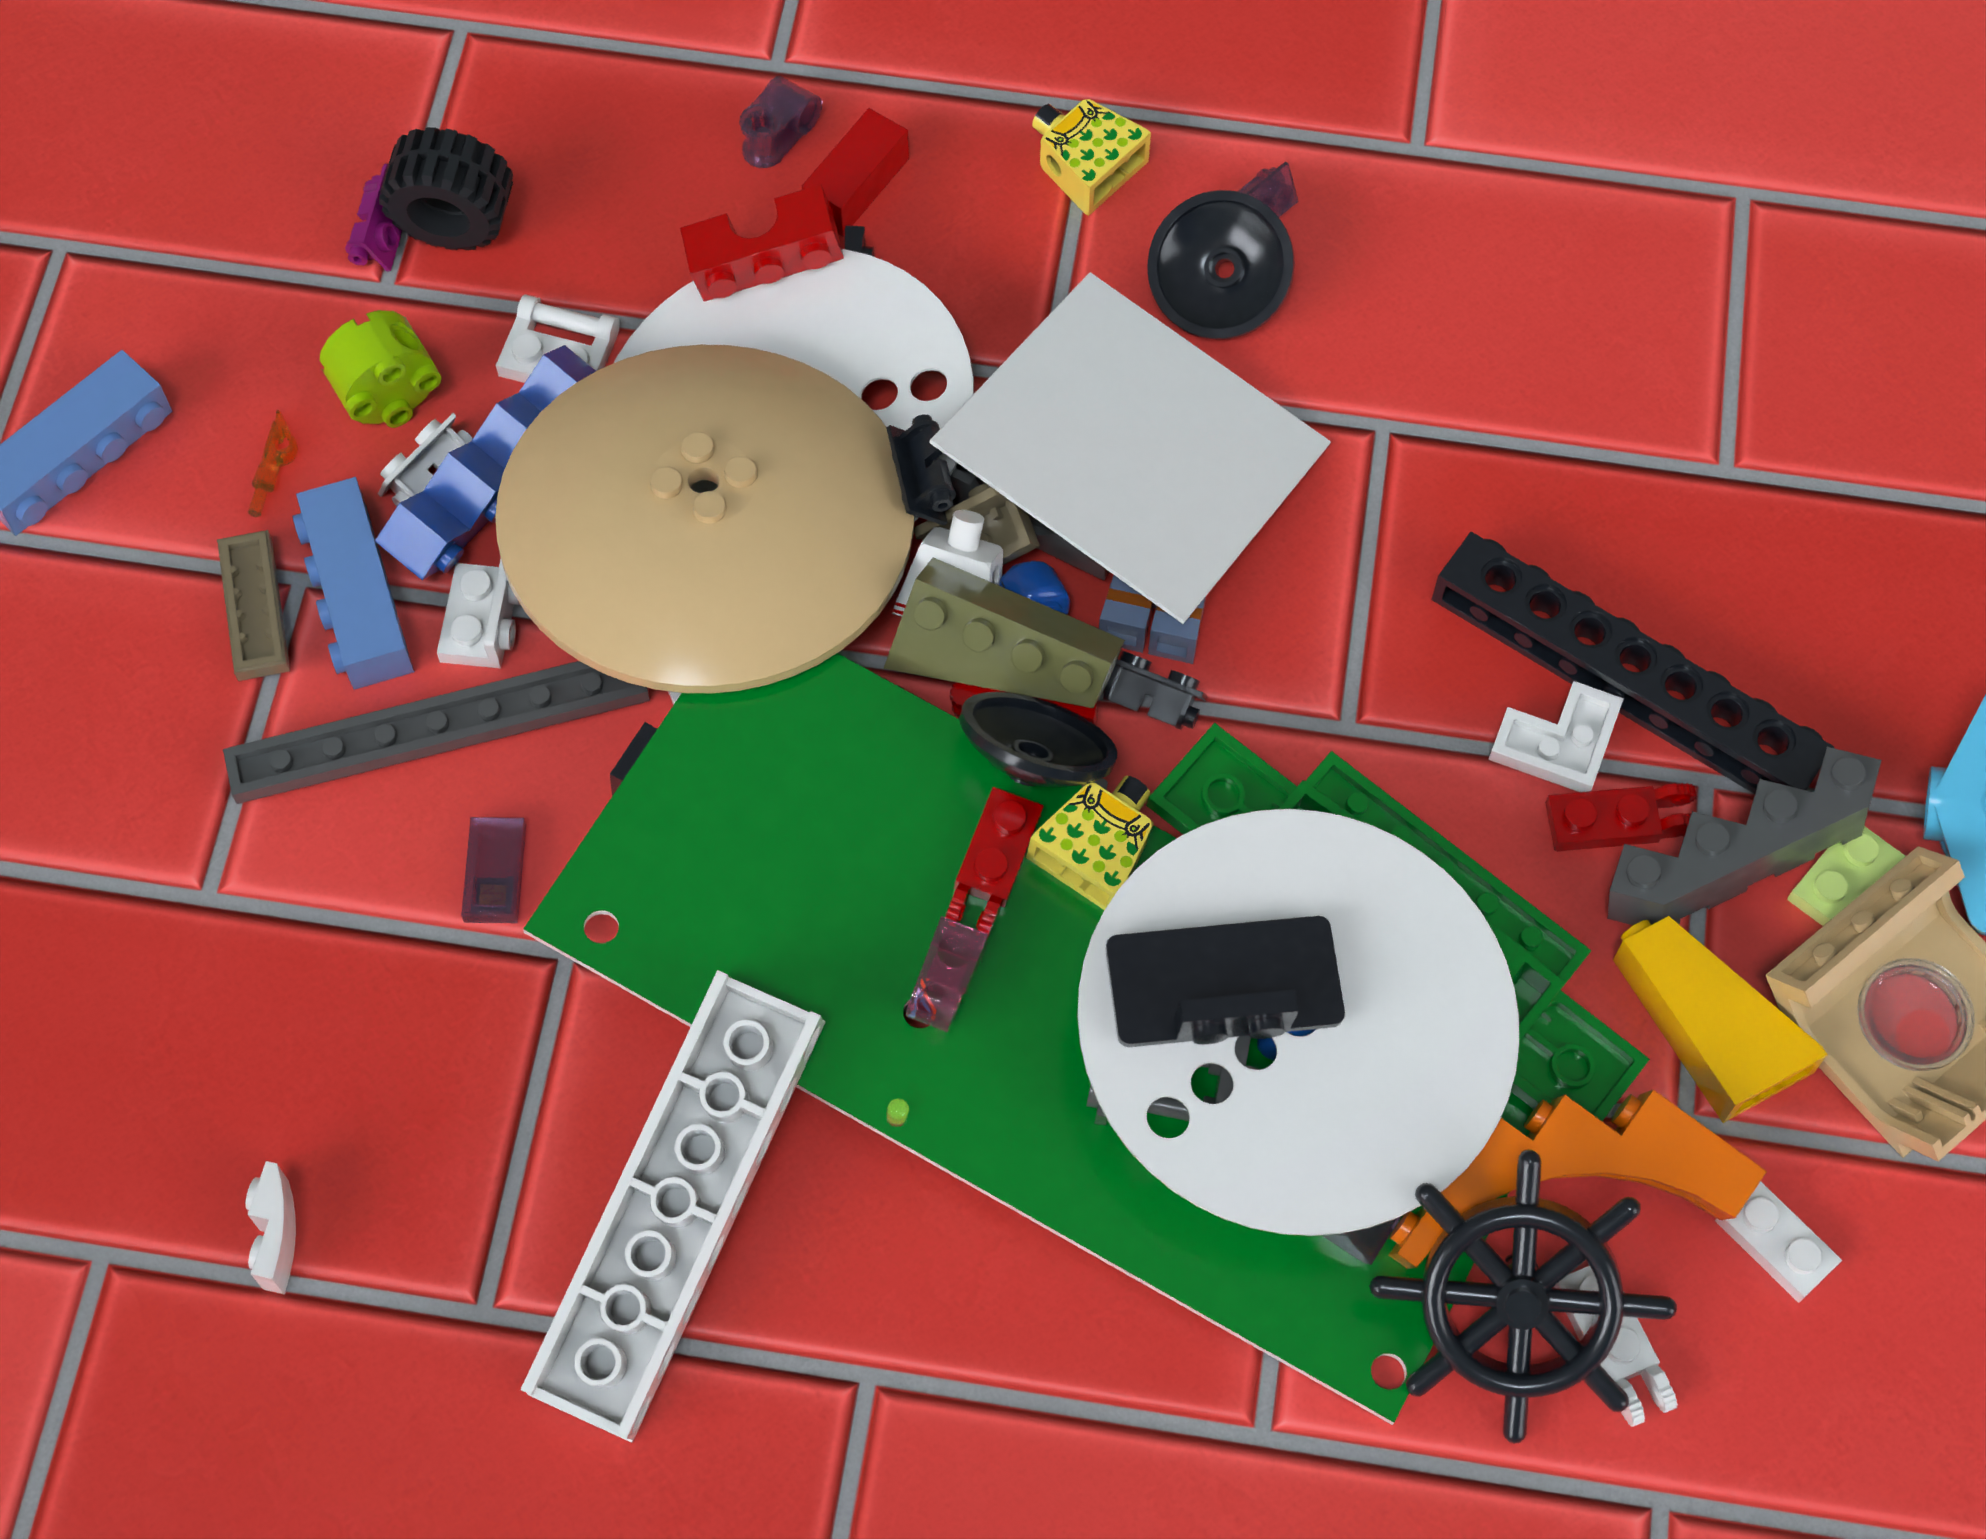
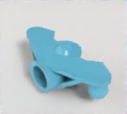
M1986 695L1948 767H1930L1923 827V839L1939 841L1945 856L1959 860L1965 878L1957 884V887L1961 894L1969 923L1976 932L1986 936Z

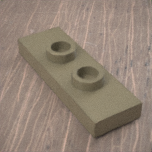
M265 530L217 539L233 668L237 680L242 681L289 672L290 666L274 549L269 531Z

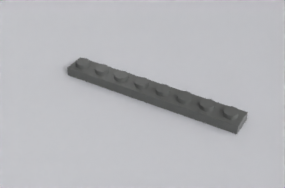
M577 661L225 748L223 752L232 797L236 804L647 702L650 699L647 687L627 683Z

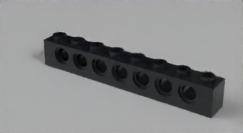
M1471 531L1438 575L1432 601L1570 684L1575 681L1624 698L1619 710L1620 714L1753 794H1756L1760 779L1807 791L1821 770L1827 747L1834 748L1833 745L1824 741L1822 736L1814 729L1807 726H1799L1780 715L1768 702L1748 696L1733 687L1721 674L1706 671L1686 659L1677 648L1661 644L1640 632L1633 622L1625 618H1617L1596 606L1593 600L1584 593L1569 590L1551 579L1542 568L1535 565H1527L1510 555L1502 545L1494 540L1483 539ZM1488 585H1499L1506 589V591L1498 592L1491 589ZM1532 611H1543L1551 618L1538 617ZM1577 637L1589 638L1596 645H1586L1580 642ZM1622 664H1632L1641 672H1631L1624 668ZM1667 691H1677L1681 693L1686 699H1676L1672 697ZM1713 717L1725 719L1732 727L1719 725ZM1759 745L1772 747L1778 755L1766 753Z

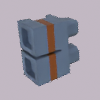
M1113 575L1100 616L1099 629L1124 639L1123 649L1143 653L1153 608H1156L1150 630L1148 654L1193 664L1206 597L1185 623L1182 624Z

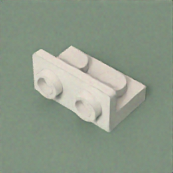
M501 560L499 567L456 563L437 649L440 663L501 669L505 650L513 649L516 624L515 620L511 619L514 604H521L511 589Z

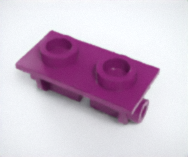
M383 164L381 174L373 176L371 180L364 184V193L357 213L363 222L354 223L345 249L348 253V260L353 264L366 265L368 260L375 259L388 272L392 269L403 230L398 229L392 224L393 220L385 216L382 211L383 206L379 204V195L388 168V164Z

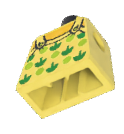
M1090 99L1082 100L1066 115L1051 104H1046L1040 108L1033 119L1032 127L1043 135L1040 146V164L1042 169L1087 216L1093 213L1149 162L1151 132Z
M1124 776L1113 793H1110L1097 783L1086 784L1033 834L1026 858L1105 910L1118 889L1132 875L1149 839L1154 823L1150 818L1139 812L1151 795L1149 789L1141 781L1131 776Z

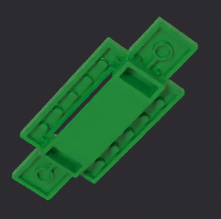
M1214 723L1148 797L1146 806L1182 834H1186L1210 822L1254 811L1277 809L1320 811L1358 820L1397 836L1420 850L1442 867L1465 890L1482 912L1494 932L1507 961L1515 988L1519 1014V1050L1511 1092L1532 1109H1535L1543 1099L1551 1103L1553 1099L1566 1095L1603 1121L1650 1060L1561 991L1592 950L1333 751L1325 757L1306 781L1302 780L1296 786Z

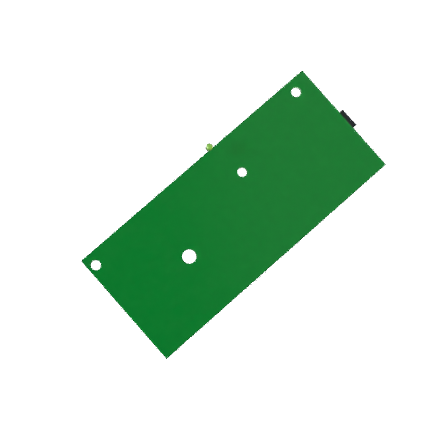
M838 653L802 673L769 685L722 693H681L658 729L644 722L610 773L611 799L524 927L523 931L525 934L691 1027L717 970L728 974L732 979L807 1012L812 1011L821 1015L822 1020H825V1024L796 1085L798 1089L1391 1425L1395 1423L1409 1395L1406 1389V1381L1410 1375L1424 1364L1433 1346L1424 1321L1422 1302L1379 1299L1374 1297L1369 1289L1370 1282L1377 1276L1423 1279V1272L1430 1252L1416 1268L1406 1269L1389 1256L1397 1244L1390 1239V1235L1404 1215L1367 1229L1342 1234L1305 1236L1278 1234L1252 1229L1222 1219L1193 1205L1153 1176L1126 1148L1108 1120L1105 1126L1094 1124L1097 1108L1086 1106L1091 1083L1086 1073L1080 1047L1077 1018L1078 990L1087 949L1104 910L1028 860L1025 855L1005 908L1001 906L988 940L976 936V925L979 916L985 910L988 902L978 897L968 896L963 917L955 928L943 924L955 892V880L992 788L995 787L1044 805L1035 829L1036 832L1082 788L1081 785L1053 788L1026 786L1015 782L1009 775L994 767L972 746L958 718ZM1153 825L1147 844L1134 871L1159 849L1177 838ZM605 914L616 920L619 929L611 941L596 943L586 936L584 932L585 925L593 916ZM921 982H923L936 1011V1020L928 1027L915 1028L906 1022L903 1011L907 1004L919 1000L917 996L918 991H920L923 1000L927 1002L920 987ZM1251 1037L1246 1067L1252 1070H1262L1269 1067L1274 1061L1260 1053L1257 1048V1039ZM1198 1067L1191 1077L1192 1090L1201 1101H1203L1204 1095L1214 1097L1218 1076L1208 1074V1068ZM1510 1092L1501 1118L1528 1136L1530 1131L1524 1127V1124L1534 1109ZM1147 1113V1123L1150 1129L1163 1138H1175L1181 1135L1189 1125V1121ZM1506 1193L1498 1198L1507 1197L1509 1193ZM1422 1206L1412 1210L1411 1212L1417 1215ZM1465 1252L1457 1259L1448 1280L1465 1282L1474 1264ZM1447 1304L1449 1312L1453 1304ZM1390 1356L1399 1361L1404 1370V1380L1400 1387L1389 1390L1375 1383L1371 1374V1366L1376 1358Z

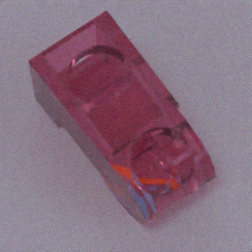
M941 916L906 1011L907 1017L948 1033L964 993H967L976 968L979 966L986 949L988 934Z

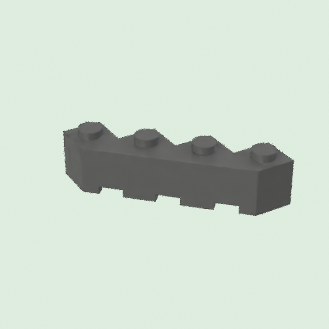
M1827 747L1814 792L1760 779L1746 825L1692 811L1678 858L1624 844L1610 888L1607 919L1635 925L1643 920H1649L1652 925L1670 916L1680 924V919L1704 907H1707L1709 910L1746 892L1748 886L1772 874L1777 877L1813 860L1816 853L1839 842L1844 845L1862 836L1882 760Z

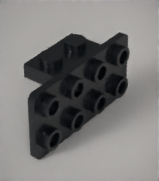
M1323 916L1120 934L1111 936L1106 943L1105 951L1117 1038L1120 1044L1125 1047L1193 1041L1195 1044L1207 1045L1222 1042L1230 1037L1240 1036L1268 1039L1280 1036L1285 1032L1337 1027L1345 1017L1331 925L1328 919Z

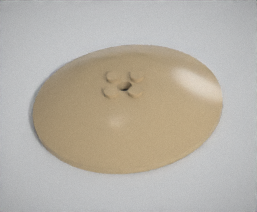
M689 345L646 352L599 369L568 388L538 414L512 451L502 475L497 495L495 516L498 548L503 569L511 589L526 614L548 638L578 661L603 674L627 683L655 690L679 693H722L769 685L817 666L841 651L865 631L879 616L893 596L903 576L910 555L914 533V515L906 513L905 505L902 501L901 488L892 458L887 429L873 410L846 386L826 373L803 362L772 352L731 345ZM701 480H709L718 485L715 490L703 493L695 492L690 488L694 483Z

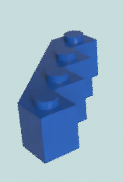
M565 345L544 354L520 391L496 403L472 441L449 452L425 489L398 504L375 539V542L421 580L439 570L443 573L450 571L460 560L464 553L463 548L489 521L492 523L496 522L497 495L502 475L512 451L525 430L557 396L578 381L596 372V370Z

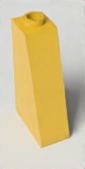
M1670 916L1652 925L1649 920H1643L1630 927L1621 935L1622 943L1613 958L1614 963L1722 1123L1814 1074L1828 1054L1817 1041Z

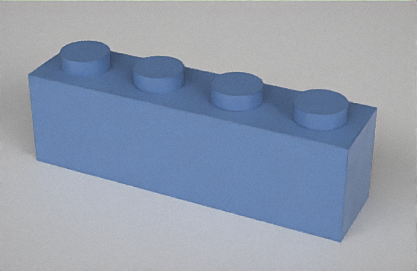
M120 350L1 443L0 521L17 536L28 526L38 523L49 509L68 494L78 491L85 484L86 480L103 466L121 457L126 448L142 435L156 429L165 417L173 412L161 385L128 354Z
M353 477L296 493L301 513L292 515L301 545L310 543L313 555L305 557L304 561L312 586H322L325 598L317 600L316 605L324 630L334 629L337 642L328 644V649L336 673L346 672L354 690L414 673L378 544L375 542L376 537L366 502L357 478Z

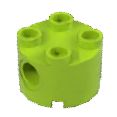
M377 310L366 313L370 321L357 325L356 321L352 319L339 327L323 346L320 352V362L324 367V370L322 369L323 373L351 419L362 424H380L385 422L388 427L395 428L402 426L412 418L413 409L428 396L430 391L439 386L442 377L406 317L395 311Z

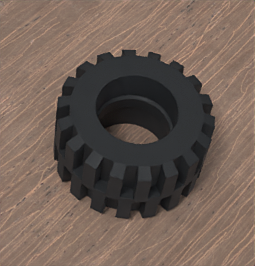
M426 127L425 131L414 129L409 131L408 135L399 137L394 145L381 187L379 204L383 206L382 211L385 216L393 220L392 224L407 232L408 236L416 240L450 250H457L458 248L474 250L476 246L485 247L490 244L491 240L497 238L513 185V173L510 168L506 167L507 161L503 156L495 154L494 148L486 143L479 142L477 138L471 135L457 133L456 130L447 128L446 130H439L436 127Z

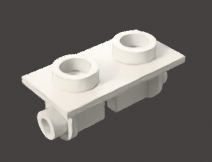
M454 413L442 424L436 419L432 420L415 438V441L420 446L408 458L399 453L386 465L380 473L385 479L378 492L380 497L391 489L395 493L392 501L398 506L400 502L422 492L433 477V474L428 470L432 466L438 469L449 452L472 441L473 438L466 431L460 430L456 433L451 429L457 417Z

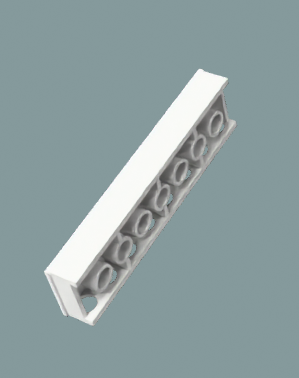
M717 970L521 1387V1390L526 1392L527 1395L633 1443L824 1027L825 1020H822L821 1015L812 1011L807 1012L732 979L728 974Z

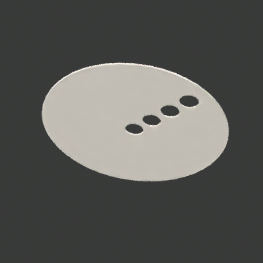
M842 249L844 259L829 263L822 268L809 269L783 277L774 283L760 284L747 288L725 298H715L704 302L694 281H692L661 303L640 324L614 361L616 363L646 352L678 346L731 345L772 352L803 362L840 382L860 399H862V393L867 385L873 381L885 379L897 386V397L887 408L873 410V412L882 420L886 427L892 425L905 431L912 426V420L916 416L923 414L930 415L932 420L936 421L941 429L974 394L972 365L963 335L953 316L940 299L915 277L893 264L864 253ZM925 371H938L947 379V387L944 393L931 401H922L915 398L911 393L913 380ZM943 453L937 459L940 458L947 461L951 476L957 462ZM701 480L694 483L690 488L695 492L703 493L715 490L718 485L709 480ZM914 516V522H915L919 517Z
M1277 809L1232 815L1200 826L1159 849L1132 873L1118 889L1104 910L1087 949L1078 990V1029L1086 1073L1100 1107L1126 1148L1153 1176L1193 1205L1222 1219L1252 1229L1278 1234L1305 1236L1342 1234L1388 1222L1420 1207L1421 1205L1415 1197V1192L1419 1185L1430 1183L1442 1192L1468 1168L1484 1148L1500 1121L1509 1099L1516 1073L1519 1050V1014L1515 988L1505 956L1482 912L1465 890L1442 867L1420 850L1397 836L1370 824L1320 811ZM1311 916H1323L1330 922L1345 1017L1339 1026L1316 1029L1307 1036H1294L1285 1032L1280 1036L1273 1037L1277 1054L1274 1062L1269 1067L1262 1070H1252L1243 1066L1235 1054V1043L1238 1037H1230L1222 1042L1207 1045L1195 1044L1193 1041L1125 1047L1118 1041L1105 951L1106 943L1111 936ZM1204 1064L1220 1065L1230 1073L1233 1080V1090L1225 1101L1209 1104L1201 1101L1194 1094L1191 1087V1077L1194 1071ZM1164 1097L1174 1098L1186 1107L1189 1114V1125L1181 1135L1175 1138H1163L1150 1129L1147 1123V1110L1157 1099Z

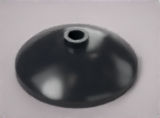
M1228 190L1205 192L1187 199L1174 208L1158 227L1150 245L1147 262L1150 288L1155 301L1163 313L1181 329L1199 337L1217 340L1246 335L1269 321L1284 303L1292 285L1295 269V257L1291 238L1279 217L1260 200L1241 192ZM1227 261L1233 262V274L1228 278H1221L1218 274L1220 265Z
M1007 692L980 693L968 698L964 702L960 713V725L972 746L994 767L1022 785L1054 788L1090 784L1109 775L1117 760L1118 753L1114 743L1099 727L1064 707L1042 699Z

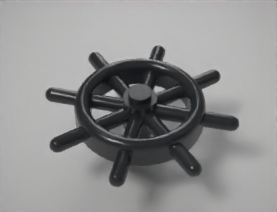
M1525 1150L1518 1157L1516 1196L1484 1202L1463 1214H1460L1434 1185L1430 1183L1419 1185L1415 1192L1417 1201L1444 1229L1427 1258L1423 1279L1377 1276L1372 1279L1369 1285L1372 1295L1379 1299L1422 1302L1427 1331L1438 1353L1410 1375L1406 1381L1408 1392L1413 1396L1420 1397L1455 1370L1474 1385L1492 1393L1505 1396L1503 1434L1506 1440L1513 1444L1520 1443L1526 1437L1528 1398L1555 1394L1580 1383L1582 1380L1609 1409L1614 1412L1624 1411L1629 1405L1627 1393L1601 1366V1363L1615 1344L1623 1317L1666 1320L1671 1319L1677 1311V1304L1670 1297L1623 1293L1619 1268L1607 1242L1640 1214L1641 1206L1638 1200L1633 1197H1624L1590 1224L1575 1211L1556 1202L1539 1198L1541 1157L1533 1150ZM1514 1228L1513 1253L1505 1258V1263L1482 1237L1499 1230ZM1538 1229L1557 1235L1568 1242L1566 1246L1539 1268L1536 1262ZM1465 1252L1494 1284L1450 1281L1448 1278L1457 1259ZM1585 1260L1590 1265L1598 1284V1291L1553 1288ZM1447 1304L1492 1308L1460 1334L1450 1317ZM1552 1312L1593 1314L1595 1317L1587 1333L1578 1342ZM1507 1325L1509 1326L1507 1363L1492 1359L1478 1351ZM1533 1328L1560 1355L1559 1357L1547 1362L1530 1365Z

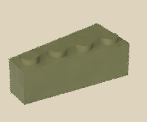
M933 557L915 579L883 669L1094 708L1108 684L1125 640Z

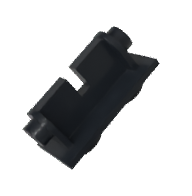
M923 414L916 416L912 420V426L906 431L892 425L887 426L892 458L895 463L906 513L946 525L948 522L945 511L953 506L952 500L956 497V492L952 485L947 461L940 458L937 459L943 452L929 443L930 439L940 430L939 424L932 420L930 415Z
M1123 651L1120 660L1117 659L1108 684L1102 693L1104 694L1103 699L1138 712L1145 694L1154 697L1147 716L1175 726L1179 730L1183 726L1193 729L1200 713V709L1192 707L1194 700L1197 698L1206 702L1208 699L1203 692L1197 690L1200 681L1173 670L1170 671L1168 679L1149 672L1152 662Z

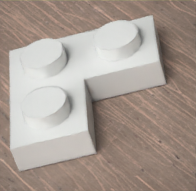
M1573 681L1558 724L1507 707L1488 760L1578 792H1589L1594 785L1624 698Z

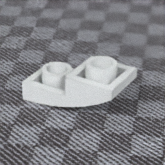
M266 1161L261 1177H255L252 1180L246 1195L245 1205L246 1209L249 1210L247 1215L260 1231L265 1232L264 1236L259 1235L254 1240L249 1254L248 1265L252 1269V1277L263 1290L285 1294L295 1249V1208L289 1180L277 1163Z

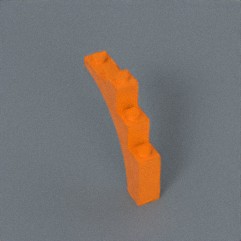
M1654 1089L1640 1094L1638 1098L1630 1094L1623 1101L1611 1122L1618 1126L1615 1130L1568 1096L1563 1095L1553 1099L1551 1103L1543 1099L1535 1107L1524 1124V1127L1530 1131L1528 1136L1500 1118L1498 1125L1481 1152L1468 1168L1441 1193L1460 1214L1479 1204L1509 1193L1516 1189L1519 1155L1525 1150H1533L1541 1157L1540 1181L1552 1178L1597 1176L1638 1182L1681 1197L1719 1220H1727L1737 1217L1767 1171ZM1423 1207L1417 1215L1410 1211L1403 1216L1390 1235V1239L1397 1244L1389 1256L1406 1269L1416 1268L1431 1251L1444 1229Z

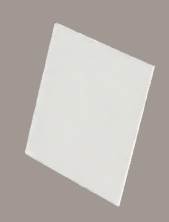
M1089 272L930 439L929 443L1184 624L1323 454L1331 441Z

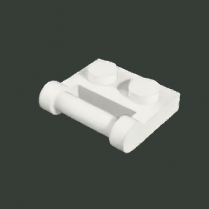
M524 294L518 305L515 322L496 363L498 376L525 383L542 356L563 345L567 346L588 365L598 371L606 366L616 342L620 326L619 318L605 314L597 318L542 304L540 298ZM538 322L595 337L591 346L536 332L534 328Z

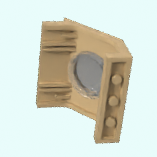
M1920 846L1916 847L1768 972L1766 978L1779 1010L1817 1041L1828 1054L1819 1066L1822 1072L1900 1156L1904 1158L1914 1150L1939 1162L1986 1120V942L1958 913L1949 894V891L1965 878L1959 860Z

